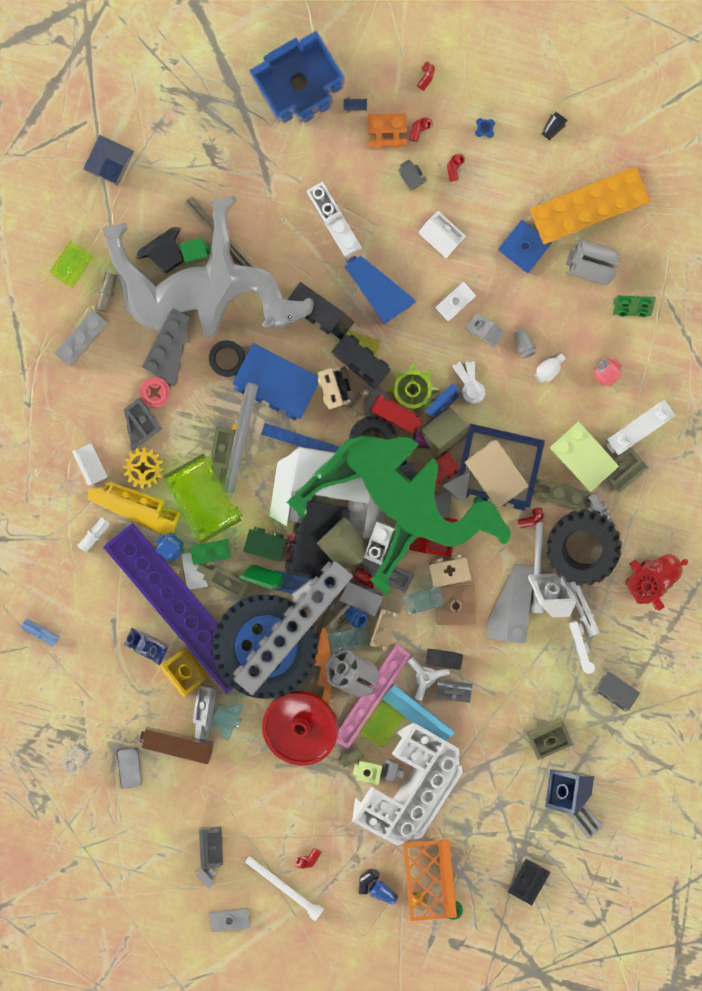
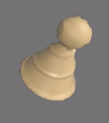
M366 388L360 390L361 397L348 408L349 411L354 413L353 417L355 418L358 415L366 416L365 398L370 396V392Z

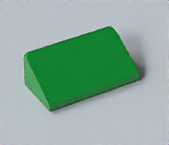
M251 565L240 575V578L272 590L282 588L284 575L257 565Z

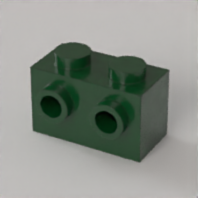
M254 526V530L249 529L243 552L280 562L287 539L283 538L284 534L273 532L270 535L265 533L266 529Z

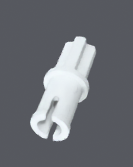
M100 518L94 527L87 531L88 534L77 546L87 553L97 540H100L99 537L108 528L110 523L105 518Z

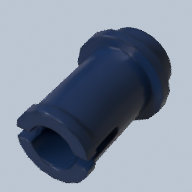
M348 97L344 99L343 110H347V112L350 110L367 111V99H350Z

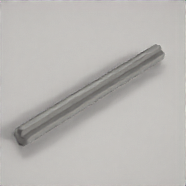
M247 383L223 486V491L226 493H233L258 388V385L254 383Z

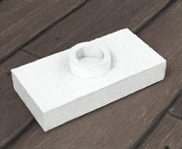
M463 282L438 304L435 309L449 322L476 295Z

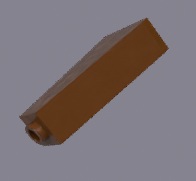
M150 727L141 732L139 740L144 749L203 764L210 762L214 741L201 740L192 736Z

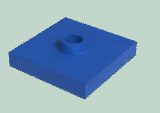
M521 220L499 247L498 251L528 274L552 243L543 245L539 233L524 220Z
M452 383L443 393L437 396L434 403L426 410L431 418H434L446 407L450 406L461 395L458 387Z

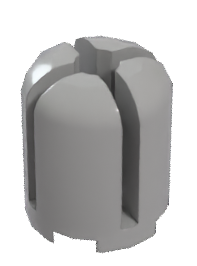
M579 237L576 238L579 242L576 248H571L566 263L570 268L566 274L600 285H608L615 278L617 270L596 263L610 267H619V253L613 248Z
M348 650L341 651L338 654L334 653L328 659L325 666L328 676L327 681L330 685L356 697L366 696L374 690L371 686L363 683L358 677L377 685L379 680L378 670L373 663Z

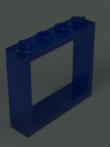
M470 423L457 478L465 474L466 464L464 462L468 459L474 433L535 446L537 450L525 501L512 498L507 502L514 504V509L525 511V507L530 508L545 440ZM470 488L467 490L466 498H469L470 494L484 501L490 499L486 492Z

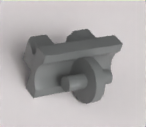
M438 679L436 698L470 703L473 684Z

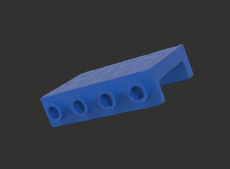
M253 343L232 384L235 385L234 390L242 394L245 393L247 383L257 384L256 401L261 403L264 400L270 403L269 408L277 412L279 409L287 412L285 416L296 420V418L301 419L319 384V376Z

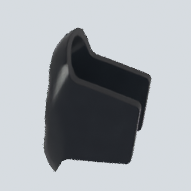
M172 227L154 240H151L138 250L136 259L149 257L165 273L175 269L184 262L176 243V237L182 228Z

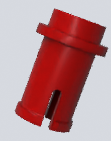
M357 568L352 578L371 589L374 588V583L369 580L372 576L365 572L363 568Z

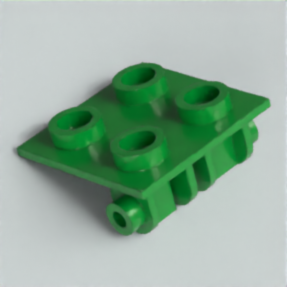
M617 295L613 301V315L621 317L628 315L638 317L651 316L656 297Z

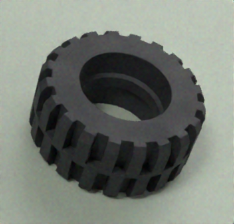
M581 509L578 512L575 510L560 518L551 530L546 544V548H548L547 558L551 561V568L557 570L556 574L559 577H565L566 582L571 583L573 581L576 582V585L580 586L583 583H587V586L593 585L594 582L599 583L603 581L616 567L621 556V535L619 530L616 531L614 522L608 521L606 515L603 514L601 516L595 510L591 512L587 511V509ZM585 530L599 538L602 544V553L597 561L591 564H582L571 558L566 544L572 533Z

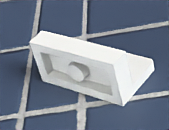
M439 211L419 231V234L445 258L466 237Z
M92 443L72 451L88 486L108 478Z

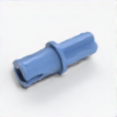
M26 619L22 624L21 628L34 635L37 640L41 639L54 647L59 639V636L46 630L45 626L41 627L29 619Z

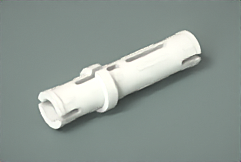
M573 581L568 583L576 598L575 605L581 616L579 619L581 622L583 621L589 634L588 636L591 637L600 633L594 620L595 615L593 612L591 613L580 586L576 585V582Z

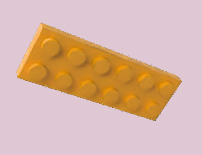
M637 166L532 207L529 210L543 245L651 201Z

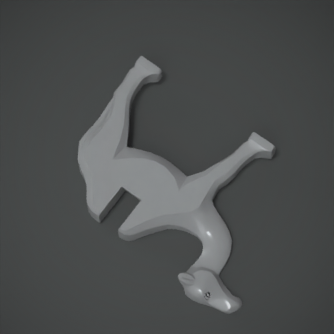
M235 196L211 201L214 209V232L211 254L206 266H196L181 270L162 281L158 286L129 259L122 240L124 233L128 229L127 224L121 223L102 228L113 265L121 283L126 311L137 322L147 328L160 332L172 308L181 313L198 309L205 339L211 338L217 334L228 304L241 293L255 291L261 297L265 318L263 327L280 329L311 314L314 302L310 298L304 301L285 300L282 297L277 281L269 272L261 268L241 266L233 263L230 254L228 211L237 202ZM188 331L184 343H190Z

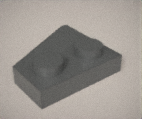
M138 398L124 409L132 451L163 429L141 398Z

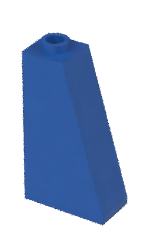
M355 255L346 261L348 265L345 266V269L383 324H386L416 303L413 297L362 256L357 258Z

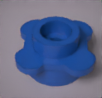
M477 119L476 136L492 138L494 136L493 126L495 121L493 119Z

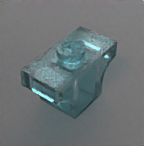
M440 586L402 596L407 615L444 606Z
M365 625L361 628L355 627L327 634L331 653L353 650L369 645Z
M238 701L231 707L222 704L218 706L211 723L221 728L223 739L229 741L234 728H239L242 718L239 716L245 705L244 703Z

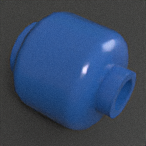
M173 533L162 534L156 541L158 544L156 552L167 561L172 559L176 561L185 550L183 548L184 542Z

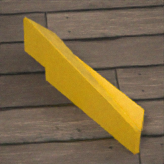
M113 482L105 483L103 487L97 489L90 487L87 499L161 535L175 534L182 512L163 508L164 500Z

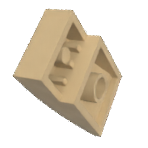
M496 439L464 462L497 509L529 487Z

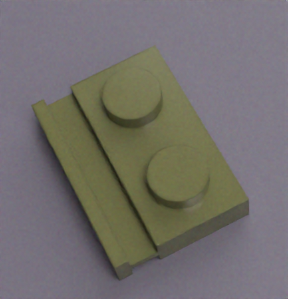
M630 447L614 460L619 467L607 477V480L620 493L649 467Z

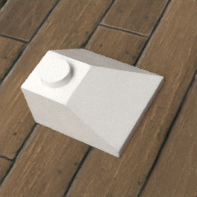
M556 573L529 575L528 579L539 603L552 618L570 617L576 604V598L568 582L565 581L566 578L563 576L559 577Z

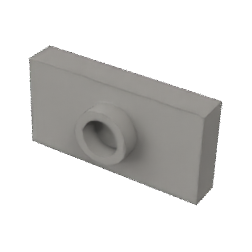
M248 908L209 913L211 932L250 928Z

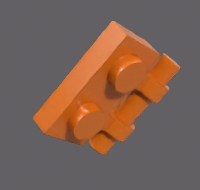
M406 113L368 114V135L376 134V139L369 140V147L382 149V147L400 148V146H407V138L399 139V134L407 133ZM382 134H393V139H382Z

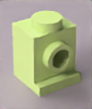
M359 760V764L354 766L353 775H356V780L379 785L382 764ZM369 769L371 771V774L369 776H365L363 773L364 770Z

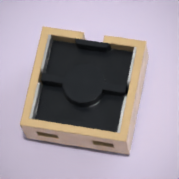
M345 366L318 372V383L323 389V400L328 409L356 402L352 388H350Z

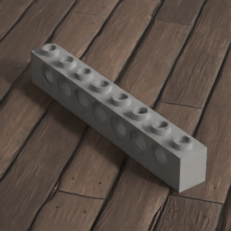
M336 561L328 562L322 568L324 573L319 578L316 576L309 584L311 588L307 593L303 591L296 599L298 603L295 607L290 606L284 613L286 616L282 622L278 621L272 627L273 633L269 637L265 636L259 643L261 647L256 652L253 650L246 658L248 662L244 667L240 665L233 673L235 675L233 680L249 694L253 695L351 580L353 576ZM329 576L334 580V584L330 588L326 587L324 583L325 579ZM316 591L321 594V600L317 603L312 600V594ZM303 606L309 609V614L306 617H302L299 614V610ZM290 621L296 623V630L293 632L287 630V624ZM277 636H282L284 639V643L280 647L274 644V639ZM264 651L271 653V659L267 662H264L261 658ZM251 666H257L259 669L258 674L254 677L249 675V668Z

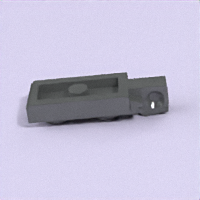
M365 558L361 562V565L369 568L367 573L371 574V576L376 574L380 564ZM395 567L389 577V585L406 593L414 575Z

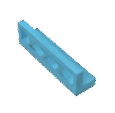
M394 683L382 698L412 723H416L445 741L455 733L452 728Z

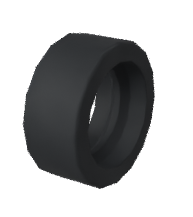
M229 340L218 342L209 353L211 368L214 372L224 377L235 376L245 359V353L241 346ZM222 348H232L238 354V363L231 370L221 369L216 363V355Z
M427 649L425 664L461 670L463 654Z

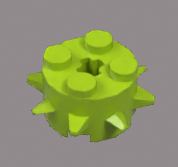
M412 363L409 371L404 373L397 370L394 371L397 380L393 386L387 387L386 391L394 394L397 404L415 413L416 409L422 406L428 409L431 406L429 402L431 394L439 392V389L431 386L429 380L433 373L431 370L423 374L417 371L415 363ZM412 384L415 388H418V392H415V395H411L407 391V387L410 388Z

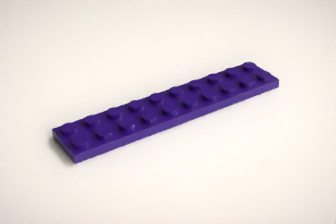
M132 522L103 548L227 694L233 687L228 685L225 679L221 677L213 659V634L216 630L217 621Z

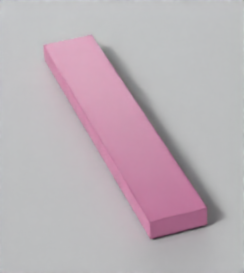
M398 644L394 645L378 669L379 680L377 685L370 682L368 684L374 690L366 696L359 697L340 725L337 743L348 750L412 654Z

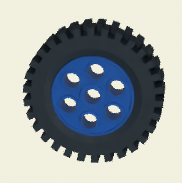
M254 595L236 602L222 615L213 634V659L221 677L236 691L254 698H278L299 688V685L307 680L306 677L311 674L312 667L316 663V654H318V638L315 636L316 630L313 626L306 631L279 663V667L272 671L253 695L249 694L233 680L235 677L233 673L240 665L244 667L248 662L246 660L248 655L253 650L256 652L260 648V641L265 636L269 637L272 634V626L278 621L282 622L286 617L284 613L290 606L294 608L295 602L293 603L289 599L279 597L278 595ZM300 609L299 614L302 617H306V612ZM294 621L288 622L287 630L289 632L295 631L296 623ZM256 623L262 627L259 635H255L252 632V626ZM277 636L274 639V644L277 647H280L281 643L284 642L282 636ZM244 640L251 642V649L249 651H244L241 648V643ZM269 651L263 652L261 655L264 662L269 661L271 653ZM249 668L250 676L254 677L258 674V668Z

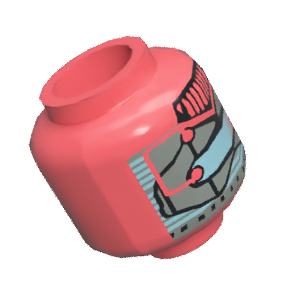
M604 358L595 366L594 377L603 386H611L622 376V371L620 370L622 365L615 358L613 360Z

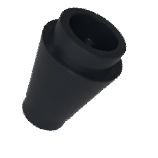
M555 111L553 115H550L541 135L550 141L566 126L565 124L568 120Z

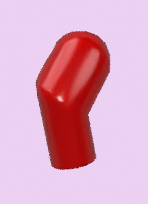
M428 61L422 66V70L426 73L417 84V87L422 91H425L431 83L435 72V66L431 65Z
M542 508L533 509V516L518 519L519 528L534 526L544 518Z

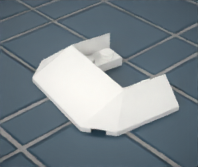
M299 447L292 454L278 461L270 517L287 526L288 521L298 522L299 515L286 502L335 453ZM362 477L323 488L314 494L349 500L348 508L351 511L349 522L358 532L364 533V539L371 537L377 521H385L386 514L375 504L369 495Z
M412 723L396 732L402 739L392 754L413 766L394 799L371 787L363 801L355 798L352 821L397 846L404 844V841L423 837L463 773L459 762V748L416 723Z

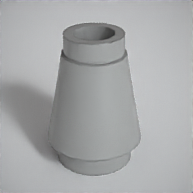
M525 329L514 332L518 354L521 355L522 359L536 354V346Z

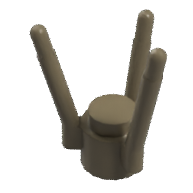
M345 587L334 598L329 609L323 615L324 620L321 623L330 632H333L335 629L339 630L344 624L349 622L347 618L343 621L340 619L350 607L349 604L342 608L337 615L335 613L331 614Z

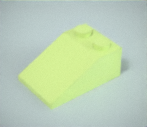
M579 422L550 447L553 454L590 493L619 467Z

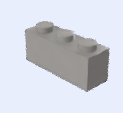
M92 310L54 354L68 366L72 367L109 324Z

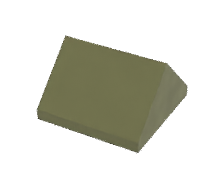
M448 406L419 430L433 455L438 459L467 437L468 425Z
M344 517L317 544L332 561H336L346 569L363 561L369 543Z
M562 718L526 732L538 760L573 745Z

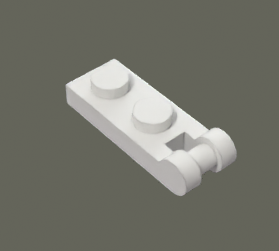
M576 620L568 622L581 667L584 672L591 674L594 672L595 666L589 661L587 656L590 650L587 642L583 643L581 635H584L582 624H578Z

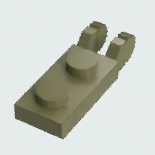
M536 479L535 483L538 485H545L550 488L548 494L542 493L539 490H533V495L580 510L584 509L588 491L552 481L547 482Z

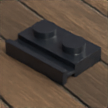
M526 858L507 892L532 906L551 872Z

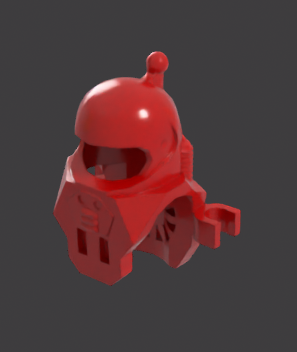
M672 554L663 555L653 561L646 559L641 564L639 561L634 560L629 563L633 574L626 579L625 585L637 604H650L652 602L655 610L660 611L665 606L659 597L668 592L667 589L672 587L681 578L683 573L682 566L687 565L688 560L683 559L681 562Z

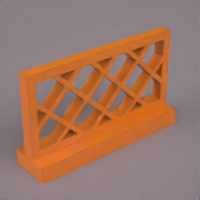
M449 839L403 844L410 921L457 917ZM430 845H438L439 853L434 859L425 852ZM419 846H426V847H425L424 850H422ZM407 847H416L421 851L415 861L408 856ZM423 853L432 860L426 869L417 863V860ZM438 856L440 864L437 861H435ZM409 859L413 862L410 867H409ZM433 862L440 867V873L436 878L427 872ZM414 864L423 870V873L417 880L410 875V869ZM424 873L434 880L427 889L418 882ZM435 882L442 886V893L438 897L429 891ZM416 883L425 890L419 899L412 895L411 890ZM427 892L436 899L429 908L420 901ZM442 895H443V902H442L441 900H439V898H440ZM412 898H414V899L416 900V903H415L414 905H413ZM438 901L444 906L445 914L436 915L430 909ZM418 903L427 909L423 916L414 917L413 909ZM428 912H430L431 914H433V915H431V916H426V914H427Z

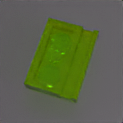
M70 241L49 273L73 288L94 256Z
M380 701L361 729L360 734L381 748H384L404 716Z

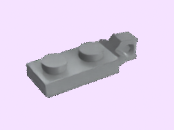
M199 685L197 688L192 722L195 723L196 728L194 738L208 739L217 688Z

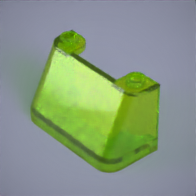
M204 453L163 476V480L200 544L241 522L240 517L243 516L238 506L233 507L213 473V461L210 456L206 457Z

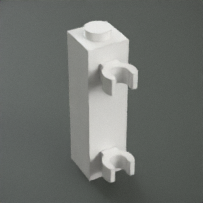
M662 400L607 438L608 444H606V447L611 454L620 455L676 415L667 402Z

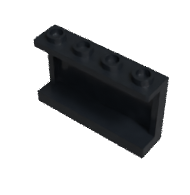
M312 500L307 501V515L304 518L299 515L298 522H295L293 528L295 537L294 541H291L289 545L291 555L290 559H287L285 563V571H287L289 577L294 575L314 579L316 576L319 578L324 573L322 568L328 562L332 563L333 561L317 543L344 517L349 521L351 511L348 507ZM329 576L325 579L326 584H334L332 577Z

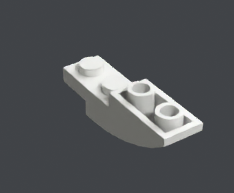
M323 181L306 191L344 257L347 258L361 250V245Z

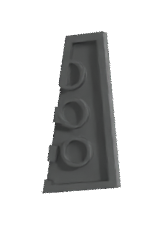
M172 308L142 367L175 387L178 383V372L181 367L180 361L184 351L183 345L190 318Z

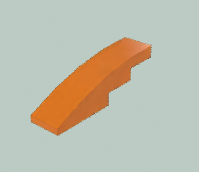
M322 626L315 665L321 666L317 685L324 687L322 699L329 705L331 685L327 681L328 676L325 666L331 657L327 629Z

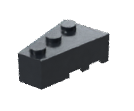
M300 282L287 300L304 301L307 298L312 299L314 302L311 314L305 316V319L313 325L315 322L320 325L319 329L327 335L331 333L341 340L354 324V321L342 310Z
M345 334L331 351V354L375 390L391 370L389 365L382 359L376 358L374 356L375 353L368 347L364 348L358 344L360 341L355 336Z

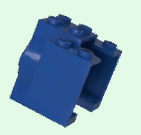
M317 30L301 39L300 43L295 37L263 57L264 62L249 70L251 78L278 123L290 121L293 118V114H295L299 123L302 121L306 123L312 120L315 113L319 111L323 113L331 108L332 97L330 92H333V94L343 89L342 85L345 84L342 72ZM301 76L307 80V86L303 90L292 88L291 82L295 77Z

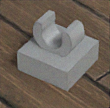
M386 758L380 777L386 781L393 782L395 777L403 778L405 771L398 768V763Z
M210 868L206 873L200 869L195 874L209 889L214 885L211 879L218 872L214 868Z

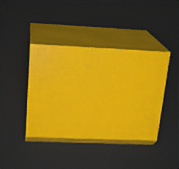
M186 647L160 666L183 697L209 677Z

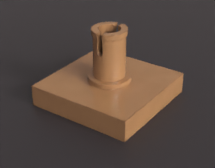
M474 585L435 587L437 625L475 624Z

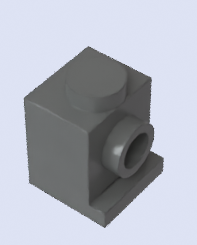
M410 159L400 165L401 168L398 169V172L409 191L414 190L427 181L426 177H420L423 174L417 164L414 166Z

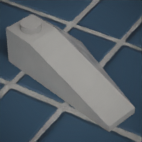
M515 564L489 616L486 637L509 642L526 643L532 585L528 576L534 575V566Z

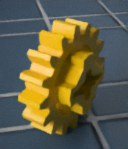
M146 447L143 448L142 452H140L139 448H136V454L129 452L131 458H125L124 460L128 464L122 467L127 469L124 476L129 475L130 477L127 482L134 481L133 486L136 487L140 484L141 489H144L145 484L149 488L152 487V482L158 484L157 477L163 478L159 473L165 470V468L160 467V464L164 463L163 460H158L160 454L154 456V450L151 449L147 452ZM141 456L139 462L132 464L135 458ZM148 456L155 461L156 465H152L148 461ZM143 463H145V466H148L152 469L145 470L143 474L142 470L136 469L135 467L142 466ZM132 471H136L139 475V480L133 476ZM151 472H156L150 480H147V476Z

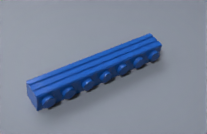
M267 423L264 424L261 433L262 435L302 448L336 453L339 449V446Z

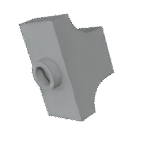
M477 313L465 328L493 348L505 333L496 323Z

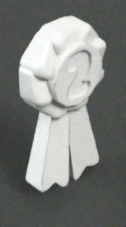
M459 361L457 365H452V368L464 383L462 389L463 399L472 405L478 404L483 401L486 393L483 384L475 381V362L469 363L466 361L465 371L462 363Z

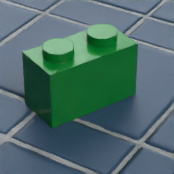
M202 237L180 244L184 261L188 266L209 259L211 248L208 241H204Z
M228 539L190 546L193 565L231 558Z

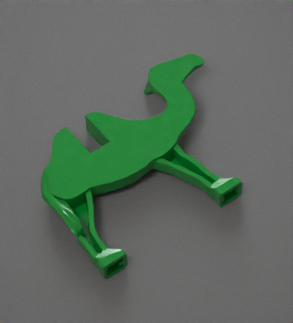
M360 436L346 440L336 453L286 503L304 518L307 515V501L315 493L323 488L362 477L367 491L375 504L388 517L396 521L395 533L385 559L377 569L376 574L369 579L386 595L391 593L389 577L393 569L404 557L409 545L418 537H424L445 546H457L468 541L481 530L497 537L501 544L508 543L511 531L503 521L499 511L491 502L484 501L479 497L474 498L473 505L459 521L450 523L444 520L438 512L434 501L435 482L438 472V464L434 458H430L410 480L398 469L402 462L418 446L414 440L407 437L387 440L372 436Z

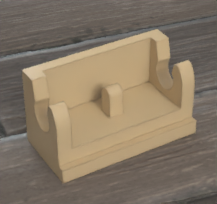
M381 608L369 643L370 646L388 650L400 615L399 613Z

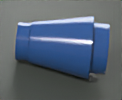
M344 603L341 609L344 608L347 605V603ZM351 605L344 613V616L353 627L361 628L368 620L365 611Z
M375 880L369 888L371 897L393 905L398 898V895L382 880Z

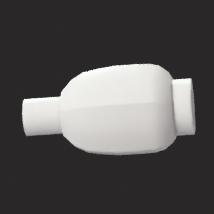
M560 353L556 358L546 359L537 367V373L534 375L540 383L551 381L560 372L561 363L566 359L565 356Z

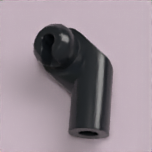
M368 869L360 875L359 894H368V884L379 878L378 870Z

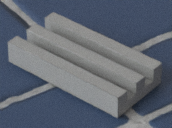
M584 804L583 808L597 825L594 828L580 810L578 814L590 828V832H587L574 814H568L589 839L598 830H601L603 826L586 804Z

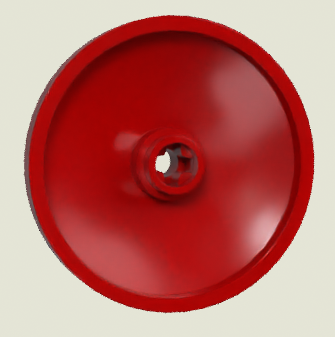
M291 691L287 695L276 698L269 705L263 717L262 733L267 746L274 755L289 764L307 766L320 762L330 754L338 738V721L334 711L322 698L310 692Z

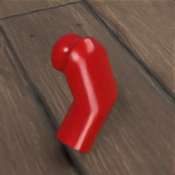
M424 117L415 121L412 125L409 140L418 142L420 132L432 127V120Z
M462 154L453 155L447 163L450 182L459 180L457 170L465 162V157Z
M313 848L309 856L297 857L294 864L299 869L312 868L322 852L317 848Z

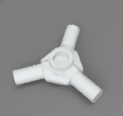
M414 657L407 661L416 671V679L419 685L415 696L417 700L422 701L426 687L429 688L437 678L450 676L449 669L434 671V669L422 667Z

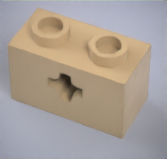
M462 554L453 555L451 560L444 561L443 558L434 559L432 564H429L433 587L471 580L467 557H462ZM447 565L455 568V571H452V575L444 573Z

